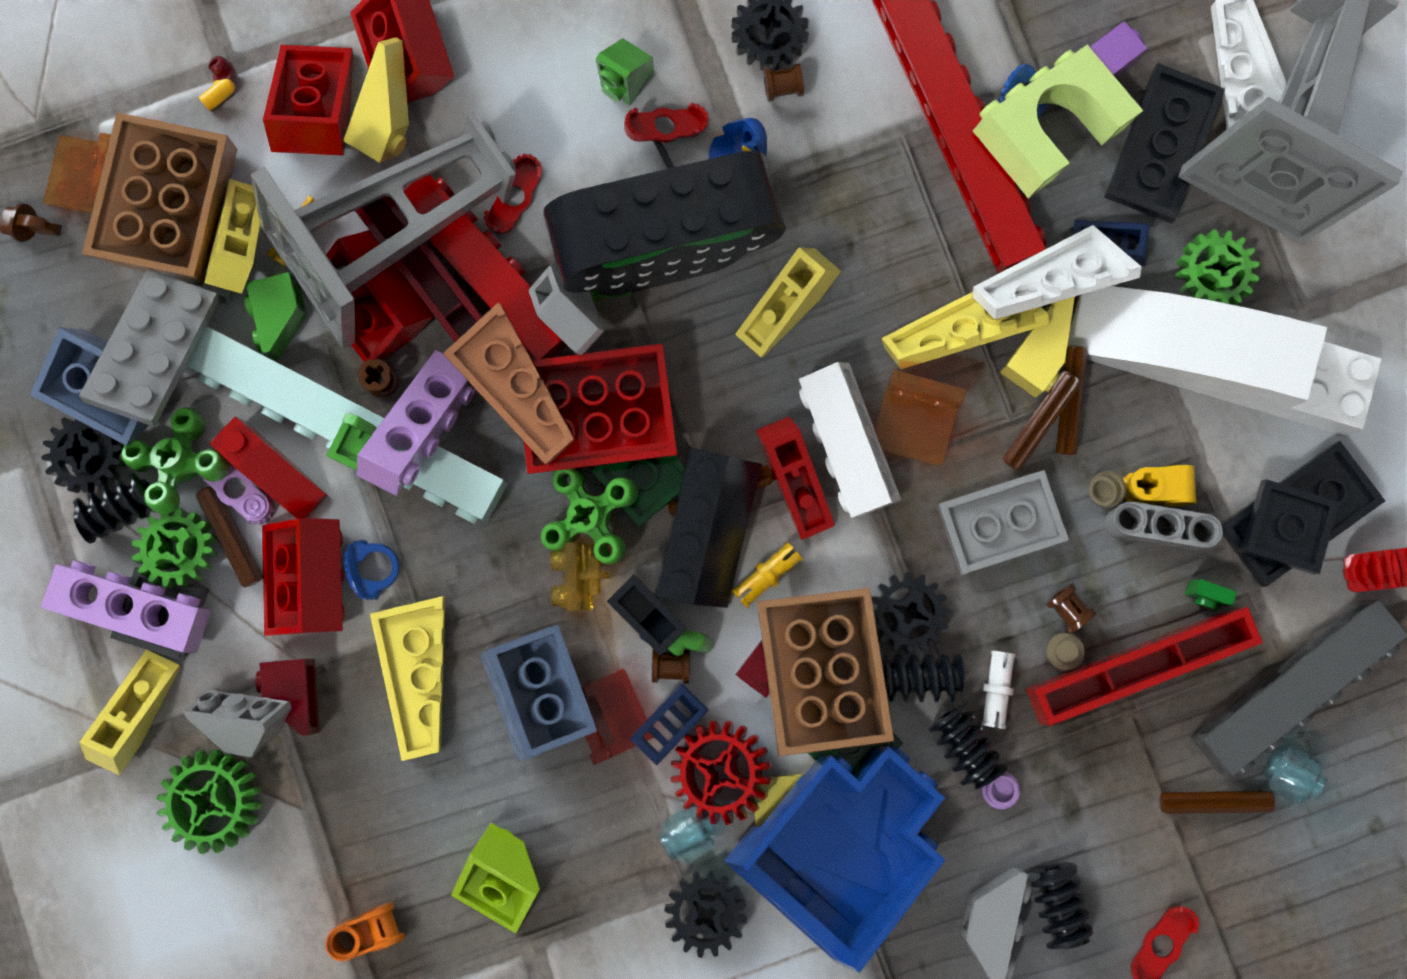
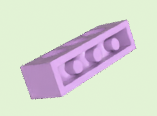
M437 350L434 351L358 453L356 476L398 496L405 484L411 486L419 474L422 460L425 457L429 459L433 456L440 441L439 436L443 431L449 432L458 417L457 411L461 405L467 406L471 402L476 391L472 384L443 353ZM395 449H404L406 451H398Z
M76 560L72 561L71 566L55 565L40 608L182 653H197L211 613V609L199 606L201 599L178 593L177 599L164 595L166 590L164 587L143 582L142 587H137L129 584L131 577L108 571L105 577L94 573L96 566ZM95 585L98 595L96 600L91 603L88 594L91 587ZM130 596L133 600V608L129 614H126L123 604L125 599ZM163 607H166L169 618L166 624L162 626L158 620V614Z

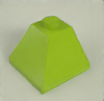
M490 823L470 853L451 894L452 897L515 934L540 890L524 841L515 837L510 831Z

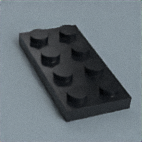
M1157 63L1153 68L1139 104L1143 112L1131 125L1104 198L1172 224L1178 216L1190 184L1178 177L1183 164L1203 149L1225 88Z
M1341 441L1334 442L1278 482L1339 501L1329 541L1385 502V499ZM1254 499L1221 523L1222 535L1259 585L1267 587L1292 568L1241 552L1256 500Z

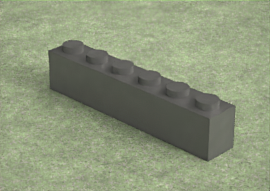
M1379 599L1361 601L1192 735L1191 738L1219 773L1229 776L1234 774L1235 776H1240L1254 766L1255 762L1253 759L1263 751L1268 753L1279 747L1284 741L1282 736L1292 728L1294 730L1299 729L1309 723L1313 718L1311 713L1321 705L1328 706L1338 700L1342 695L1340 690L1350 682L1356 683L1368 676L1371 672L1369 667L1377 660H1385L1394 655L1400 649L1398 644L1407 637V633Z

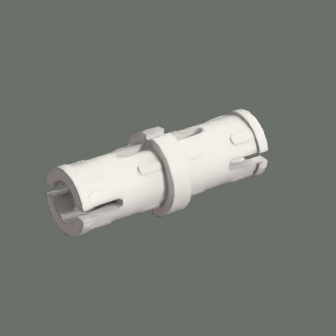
M991 651L992 657L988 684H984L983 691H987L981 725L1006 729L1005 722L1009 695L1013 696L1014 688H1010L1016 654Z

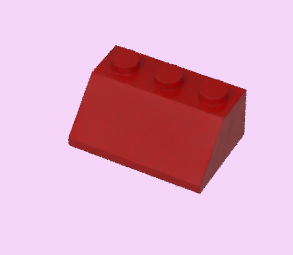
M362 0L350 12L368 69L378 42L395 37L402 40L407 103L435 95L455 77L430 0Z
M370 230L338 238L326 256L334 268L337 269L342 264L345 267L380 244ZM392 264L351 293L355 304V343L351 344V346L363 362L370 359H381L383 361L413 340L432 319V313L395 264Z
M297 518L262 525L264 636L343 631L342 622L345 617V610L342 604L341 585L344 580V572L341 567L343 535L340 530V519Z

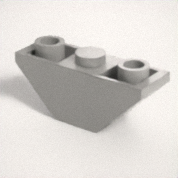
M556 261L544 271L529 289L537 316L576 354L582 356L604 332L590 291L579 293L565 291Z
M209 690L200 694L196 698V702L184 710L183 713L194 726L225 753L253 757L278 735L292 707L289 701Z
M1010 868L967 897L960 934L988 979H1011L1013 975L1015 960L1011 956L1014 941L1018 942L1020 940L1023 929V920L1019 918L1022 903L1026 904L1028 902L1031 892V881L1027 880L1028 874L1020 868Z

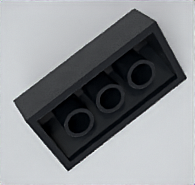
M689 446L655 588L656 597L698 606L728 607L762 466L761 463Z

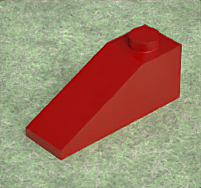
M236 416L209 443L238 471L296 518H307L328 496L250 423Z
M788 416L755 430L800 539L804 540L834 527L835 523L801 431L793 420Z

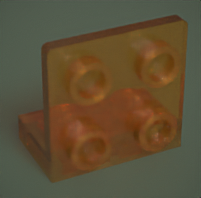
M100 132L98 142L65 135L59 136L43 199L45 204L92 214L111 134Z
M893 370L888 378L875 426V432L882 450L931 465H942L956 411L963 404L967 389Z

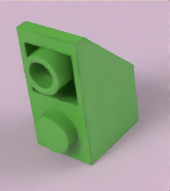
M624 38L601 51L596 57L603 93L616 102L623 100L631 106L654 73L653 57Z
M290 272L246 283L248 295L244 296V302L250 317H254L257 329L252 331L254 344L259 352L262 351L264 355L272 360L281 358L307 316L301 287Z

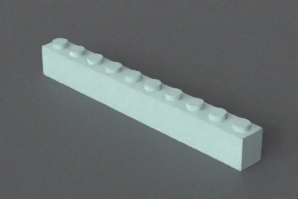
M207 326L183 373H186L188 368L199 372L197 380L218 390L220 384L230 388L232 391L229 397L248 407L252 401L264 406L261 413L279 423H282L284 417L295 422L296 425L293 430L312 440L316 434L328 439L325 446L327 448H330L346 413L357 415L377 428L384 420L383 417ZM439 446L431 458L425 457L422 460L419 474L413 483L426 490L423 498L440 507H443L446 501L458 507L456 515L473 524L476 523L478 518L488 523L508 485L503 479ZM395 449L398 451H406L404 449ZM405 484L404 488L410 490L413 484L411 486Z

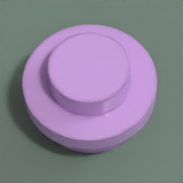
M1005 772L990 784L982 787L981 792L984 800L990 806L996 809H1007L1017 802L1020 795V786L1012 774Z

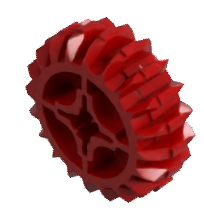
M1407 547L1352 554L1343 559L1344 569L1342 570L1348 590L1364 592L1407 587Z
M711 721L709 732L703 725L696 727L698 739L692 734L684 736L689 749L684 746L676 747L675 752L682 756L683 760L671 761V767L680 769V775H674L670 779L672 783H682L683 788L677 790L675 796L677 798L685 795L688 796L689 799L683 805L686 811L692 809L695 805L698 806L695 812L696 819H703L709 811L708 819L710 824H717L721 814L724 824L730 825L734 819L733 812L742 821L747 819L745 806L752 812H756L760 808L753 798L754 796L762 800L768 797V793L759 788L760 784L770 785L773 780L769 776H762V770H768L773 767L772 762L761 763L759 758L766 755L768 749L762 747L755 751L753 746L758 743L760 738L755 734L745 740L748 729L746 726H740L734 734V724L732 721H726L722 731L718 721ZM716 740L729 742L727 749L723 750L717 759L699 754L711 742ZM739 750L747 759L750 771L749 780L737 768V760L740 755L738 754ZM723 762H725L724 772L731 779H721L720 783H718L719 773L714 770L715 768L712 765H715V767L722 766ZM695 765L705 776V786L702 790L705 792L704 795L699 790L695 781ZM725 786L744 791L743 795L731 804L713 802L716 795L720 794Z

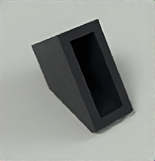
M634 574L607 600L614 610L660 656L688 629Z

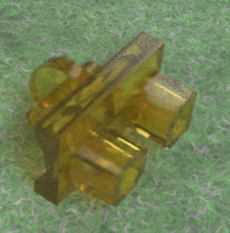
M565 543V548L550 552V567L552 571H566V585L552 587L551 604L567 608V611H593L592 595H601L600 580H610L611 572L600 571L599 561L596 557H591V544Z

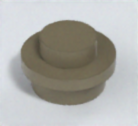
M1107 470L1093 477L1089 493L1096 504L1105 508H1112L1124 501L1127 494V486L1121 475Z
M1059 633L1053 636L1047 643L1046 656L1053 667L1059 670H1072L1083 661L1084 646L1075 635Z

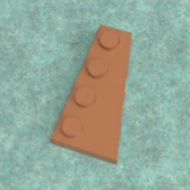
M498 302L443 354L545 465L548 466L575 441V438L506 312Z

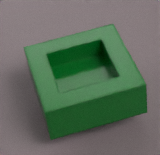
M1202 579L1188 581L1184 595L1195 598V605L1217 611L1218 607L1233 606L1237 592Z

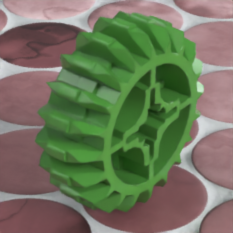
M219 749L212 750L209 755L205 750L197 751L194 758L191 756L183 757L181 759L182 767L176 765L169 769L173 779H163L160 783L168 792L158 794L156 799L166 804V808L160 809L157 812L158 816L167 815L169 820L164 823L162 829L164 831L172 828L175 829L171 841L176 843L185 838V850H192L197 845L198 853L200 854L208 853L210 848L215 853L224 851L225 844L230 848L238 845V836L244 838L250 834L247 824L253 825L259 820L251 810L260 809L263 805L262 802L253 800V795L261 793L263 788L260 786L252 788L250 782L257 778L255 772L246 775L243 773L248 766V762L240 761L235 764L236 755L227 753L223 757ZM209 770L215 772L213 779L208 780L204 787H192L189 785L191 780L201 771ZM229 784H231L235 792L236 802L228 794ZM211 794L210 801L215 804V807L209 808L210 801L205 799L206 795ZM185 802L191 807V818L187 814ZM215 816H229L232 818L229 824L219 832L205 830L207 824L211 823Z

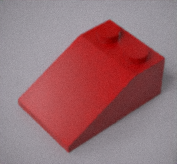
M280 45L263 116V123L271 152L344 156L346 142L343 140L350 119L353 48Z

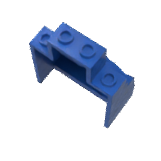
M893 745L891 747L876 746L853 775L851 774L854 771L852 766L840 756L835 755L834 758L832 756H820L807 773L799 778L760 827L752 826L724 860L728 866L831 959L858 973L862 971L945 862V859L936 852L938 845L922 832L918 834L945 797L936 790L938 787L936 781L922 771L917 773L908 764L910 758Z

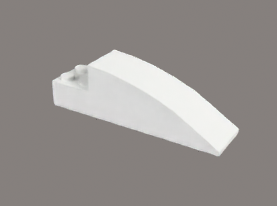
M1115 286L1078 295L1071 319L1067 347H1086V360L1342 436L1364 429L1382 360L1378 357L1324 342L1328 327L1211 300Z

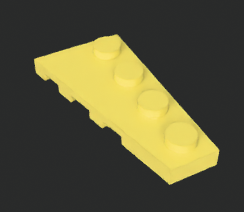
M973 292L883 337L882 342L885 350L898 367L904 369L1048 325L1049 317L1048 313L1040 306L994 319L973 298Z
M445 596L370 614L402 761L441 752Z

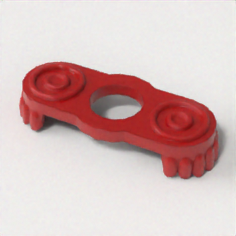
M690 103L687 109L671 110L661 107L653 112L638 113V109L635 107L633 110H629L625 116L624 131L631 140L636 142L659 141L669 143L679 138L698 136L707 127L709 117L704 107L694 103ZM658 117L669 118L674 124V131L669 134L659 132L656 129L655 120Z
M522 154V156H517V159H513L516 174L512 187L523 190L525 195L523 202L518 206H510L506 202L502 203L496 195V200L491 209L484 211L485 216L483 219L490 231L500 235L509 233L515 227L521 214L530 207L532 195L541 180V172L543 171L540 161H538L537 157H533L532 154Z
M1183 906L1171 907L1163 914L1157 925L1145 934L1143 945L1131 963L1133 979H1161L1168 966L1180 957L1182 946L1191 933L1196 934L1199 931V918L1194 911ZM1159 935L1169 936L1173 943L1172 951L1164 957L1157 956L1152 949V942Z

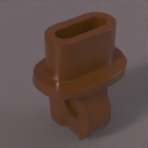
M28 204L6 207L0 223L1 233L10 235L18 242L30 240L35 233L60 236L62 226L59 224L50 223L44 218L37 217L34 209Z

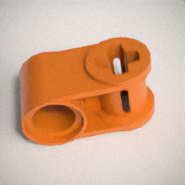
M393 901L345 920L332 929L325 942L326 951L329 956L337 961H348L368 952L387 948L404 940V932H399L392 912L395 908ZM346 931L353 935L355 939L353 949H346L340 945L338 940L339 932Z

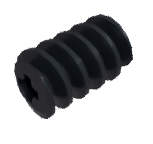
M131 472L128 475L129 486L121 479H116V492H113L107 485L101 487L103 496L101 499L96 493L89 492L87 494L89 505H86L80 498L74 499V522L79 534L87 543L91 544L95 543L97 537H107L110 534V530L117 532L122 530L124 524L128 526L135 524L137 517L140 519L149 517L153 510L145 503L144 494L147 487L151 484L145 479L141 480L134 472Z
M900 654L894 656L891 665L887 655H884L883 674L889 702L894 701L897 691L901 692L904 702L909 701L912 691H916L919 702H924L927 691H931L934 702H939L942 691L947 693L950 702H954L957 692H963L965 676L963 659L960 654H956L953 657L952 663H950L946 654H941L938 657L937 663H935L931 654H926L921 664L917 655L911 654L906 665Z
M964 703L939 717L928 730L930 733L942 731L943 735L936 742L938 746L950 744L951 748L944 755L945 759L955 757L959 759L952 768L953 772H967V775L960 782L961 785L974 784V789H979L1002 776L1008 768L1005 764L994 765L1000 755L997 751L986 752L992 742L988 737L977 739L983 732V727L980 724L969 726L976 715L972 711L961 713L967 703Z
M1055 863L1032 870L1033 873H1039L1040 878L1031 882V887L1044 890V893L1034 898L1035 902L1044 903L1048 906V908L1038 913L1039 918L1051 919L1052 922L1043 927L1042 931L1045 934L1055 935V939L1046 943L1047 949L1076 948L1089 943L1090 939L1088 938L1093 934L1092 926L1084 923L1089 919V912L1086 909L1080 908L1085 904V896L1076 893L1082 884L1079 879L1072 878L1078 870L1077 865L1074 863Z

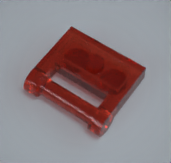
M625 668L581 687L585 698L595 695L615 740V743L605 746L595 723L597 732L585 736L592 751L589 756L593 765L635 747L636 745L629 738L646 721L647 717ZM648 731L643 736L646 741L654 738Z

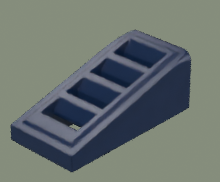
M1074 220L1073 235L1094 225L1103 234H1107V237L1113 243L1115 236L1122 237L1120 249L1140 266L1145 267L1149 241V224ZM1130 238L1137 239L1135 250H1128Z
M679 684L629 740L657 766L709 709L683 684ZM677 700L692 712L689 718L674 705ZM667 710L682 723L679 729L663 715ZM657 721L673 735L669 740L653 726ZM647 731L663 746L659 751L643 738Z

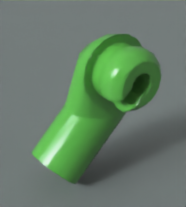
M686 630L668 650L676 656L682 655L685 648L708 653L713 649L714 641L707 634Z

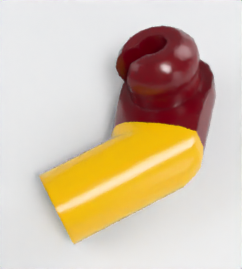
M222 56L214 57L209 62V69L213 73V85L198 97L210 112L235 90L234 66Z

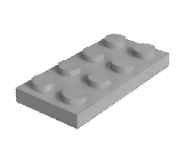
M147 269L79 395L82 402L155 427L220 301L217 293Z

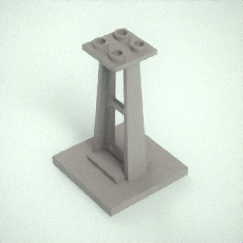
M1297 0L1291 5L1290 12L1313 25L1279 102L1270 97L1266 98L1183 164L1178 177L1301 244L1397 186L1403 171L1338 136L1361 37L1398 7L1399 1Z
M474 111L467 115L463 135L296 210L291 207L265 167L250 174L262 231L342 349L355 343L354 298L351 295L353 291L494 193H496L502 203L509 200L516 174L515 164L507 152L499 150L494 142L495 136L487 122H480ZM462 158L470 159L480 172V179L427 214H419L404 194L403 188ZM385 196L391 197L407 219L408 225L341 270H336L313 237L312 232Z

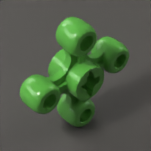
M189 407L180 408L173 413L170 422L174 430L173 438H165L154 447L143 440L135 439L131 445H124L122 448V460L131 469L138 472H146L153 467L158 469V481L147 487L144 500L150 509L162 515L170 514L178 508L180 504V496L177 492L178 483L190 481L196 474H199L207 481L218 482L223 480L229 472L228 461L218 451L205 449L199 454L193 452L192 441L204 433L206 424L204 418L196 410Z
M580 468L555 471L552 476L553 486L559 493L566 495L571 504L567 510V518L565 520L551 522L543 528L541 532L542 544L551 551H562L572 544L577 534L586 533L590 535L595 543L594 554L599 562L603 564L620 562L626 555L627 546L621 537L614 535L610 531L608 524L611 520V512L614 509L628 507L637 500V485L628 478H616L609 482L602 495L593 496L585 489V475ZM568 475L571 478L570 484L567 483ZM621 487L624 489L623 498L620 496ZM589 508H595L594 510H592L593 513L589 515ZM587 515H589L590 521H584ZM556 532H558V534H559V540H558V541H557V539H556ZM609 544L612 546L613 549L612 554H610L608 551Z

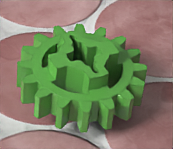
M1216 229L1209 232L1207 237L1202 233L1193 239V243L1189 242L1182 249L1185 255H1182L1176 261L1177 265L1184 267L1183 270H1180L1175 275L1176 279H1184L1186 282L1180 288V291L1187 292L1190 290L1193 293L1191 297L1225 304L1229 303L1236 306L1242 302L1241 297L1246 298L1253 292L1249 285L1259 281V277L1251 272L1259 267L1260 263L1250 261L1249 258L1255 252V249L1244 250L1242 246L1245 238L1241 237L1235 242L1232 240V231L1229 230L1221 238ZM1205 250V254L1202 255L1203 261L1195 264L1200 252ZM1239 276L1236 286L1230 291V287L1233 286L1232 279Z
M177 508L174 516L172 513L161 514V519L159 520L152 516L147 517L151 526L148 529L138 527L137 531L143 535L142 540L132 541V546L140 549V553L132 556V560L138 564H143L138 569V573L145 577L149 576L148 581L158 586L162 583L163 587L169 590H173L176 582L184 589L188 588V579L191 577L199 582L203 580L199 571L202 568L211 570L213 567L206 561L208 557H214L218 554L217 551L209 547L210 544L217 541L216 536L207 533L211 529L210 524L205 520L200 521L201 516L193 511L187 515V512L182 508ZM175 526H186V527H187L186 529H185L184 527H181V528L178 529L177 531H176V530H170L171 527H175ZM170 540L176 543L175 547L180 558L174 555L175 551ZM173 566L181 569L174 572L162 571L163 569L169 570Z

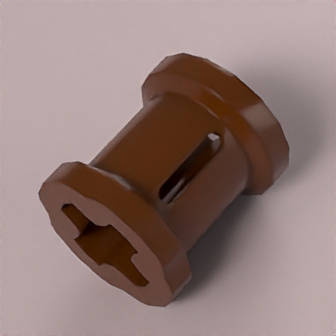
M793 64L791 69L773 72L770 69H764V86L768 102L774 101L775 97L791 94H796L798 97L804 96V82L800 64Z
M381 359L367 360L359 368L360 384L376 397H388L398 388L399 379L397 373ZM377 372L384 378L381 384H378L373 378Z
M1073 583L1057 592L1046 603L1049 608H1054L1067 624L1066 630L1068 633L1075 632L1096 615L1094 609H1088L1075 593L1076 587Z
M653 649L652 683H658L659 679L682 680L683 683L689 684L690 650H684L680 656H676L673 653H663L660 656Z

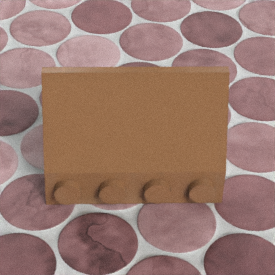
M117 112L82 254L144 273L148 269L188 284L202 286L206 278L209 257L229 178L231 179L238 151L236 146L224 134Z
M870 588L757 601L778 757L894 741Z

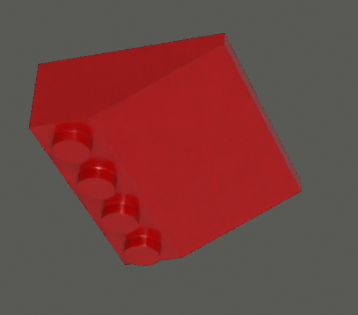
M663 343L585 353L582 356L577 354L532 360L575 441L548 466L524 442L528 475L677 455Z

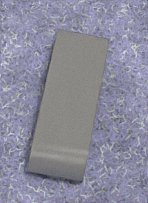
M1125 502L1112 507L1104 518L1107 531L1117 538L1188 550L1210 548L1221 540L1223 534L1220 521L1209 514L1138 502ZM1122 510L1128 512L1132 517L1133 523L1129 530L1123 528L1119 522V515ZM1159 517L1164 518L1169 524V531L1166 536L1160 534L1156 528V522ZM1196 523L1201 524L1206 531L1203 542L1196 539L1193 529Z

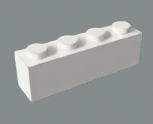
M836 362L800 378L799 382L802 387L799 390L800 398L805 408L810 409L815 421L812 424L813 433L817 441L824 445L828 456L825 458L826 467L829 474L836 478L841 490L838 493V498L843 510L846 513L849 512L850 517L854 518L901 501L850 364Z

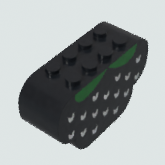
M758 151L733 153L575 190L555 198L543 210L563 289L572 293L598 290L601 295L605 296L623 295L628 292L633 293L719 271L738 261L742 254L756 251L774 243L782 237L786 230L765 155Z

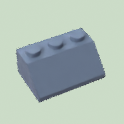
M59 328L30 395L126 446L131 445L149 425L84 403L79 397L107 342L83 329Z
M558 624L493 647L480 654L518 761L529 759L597 732Z

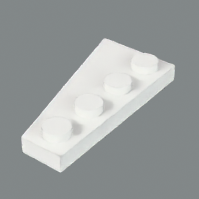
M1215 0L1211 6L1221 87L1225 88L1222 98L1226 129H1229L1266 98L1270 97L1279 102L1287 84L1254 0Z
M1092 225L974 286L973 298L994 319H999L1140 278L1142 267Z

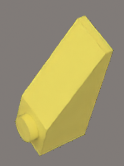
M397 37L378 42L343 140L379 163L398 157L407 143L405 134L409 126L403 42Z
M229 178L205 278L206 284L240 294L244 290L254 263L260 227L252 185Z
M799 247L735 335L761 358L765 357L818 303L841 273V270L815 248Z
M1075 297L1049 304L1045 309L1048 313L1049 324L1030 330L1000 371L1002 375L1035 398L1043 393L1044 390L1049 392L1061 375L1058 371L1065 363Z
M145 650L79 743L86 760L119 776L121 775L148 733L180 669L179 664L152 651Z

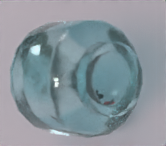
M1292 746L1287 747L1283 752L1277 749L1268 762L1263 776L1268 778L1267 783L1271 791L1296 804L1304 803L1310 796L1317 799L1327 782V779L1321 776L1323 771L1322 763L1318 759Z
M691 807L690 809H683L663 821V831L658 834L672 861L677 858L681 863L687 864L713 850L714 841L712 835L718 833L716 826L709 822L708 812L701 818L696 816L697 809Z

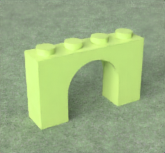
M1088 44L1075 53L1071 49L1057 59L1054 63L1055 67L1049 69L1047 66L1043 67L1032 76L1027 86L1019 83L1004 97L1006 100L1001 103L997 100L992 101L979 114L982 119L973 132L1028 199L1054 181L1070 163L1041 128L1037 117V105L1046 103L1056 104L1070 110L1080 119L1101 146L1124 131L1143 112L1141 107Z

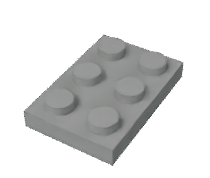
M1045 470L937 505L960 575L1069 540Z

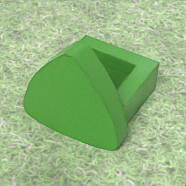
M346 413L326 456L357 470V455L377 427L357 415Z

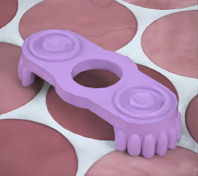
M228 462L229 472L223 480L210 482L203 478V481L216 491L220 501L228 506H232L246 518L248 523L262 525L273 517L272 514L275 512L273 507L275 505L272 499L266 497L254 486L251 480L238 471L230 462ZM233 478H240L245 483V492L239 498H229L225 493L226 483Z

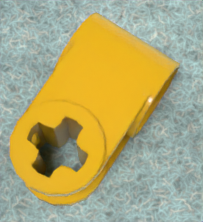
M1192 465L1144 467L1123 477L1127 486V494L1124 499L1126 502L1162 506L1197 504L1195 467ZM1137 481H1139L1140 485L1146 486V491H1144V488L1137 487Z

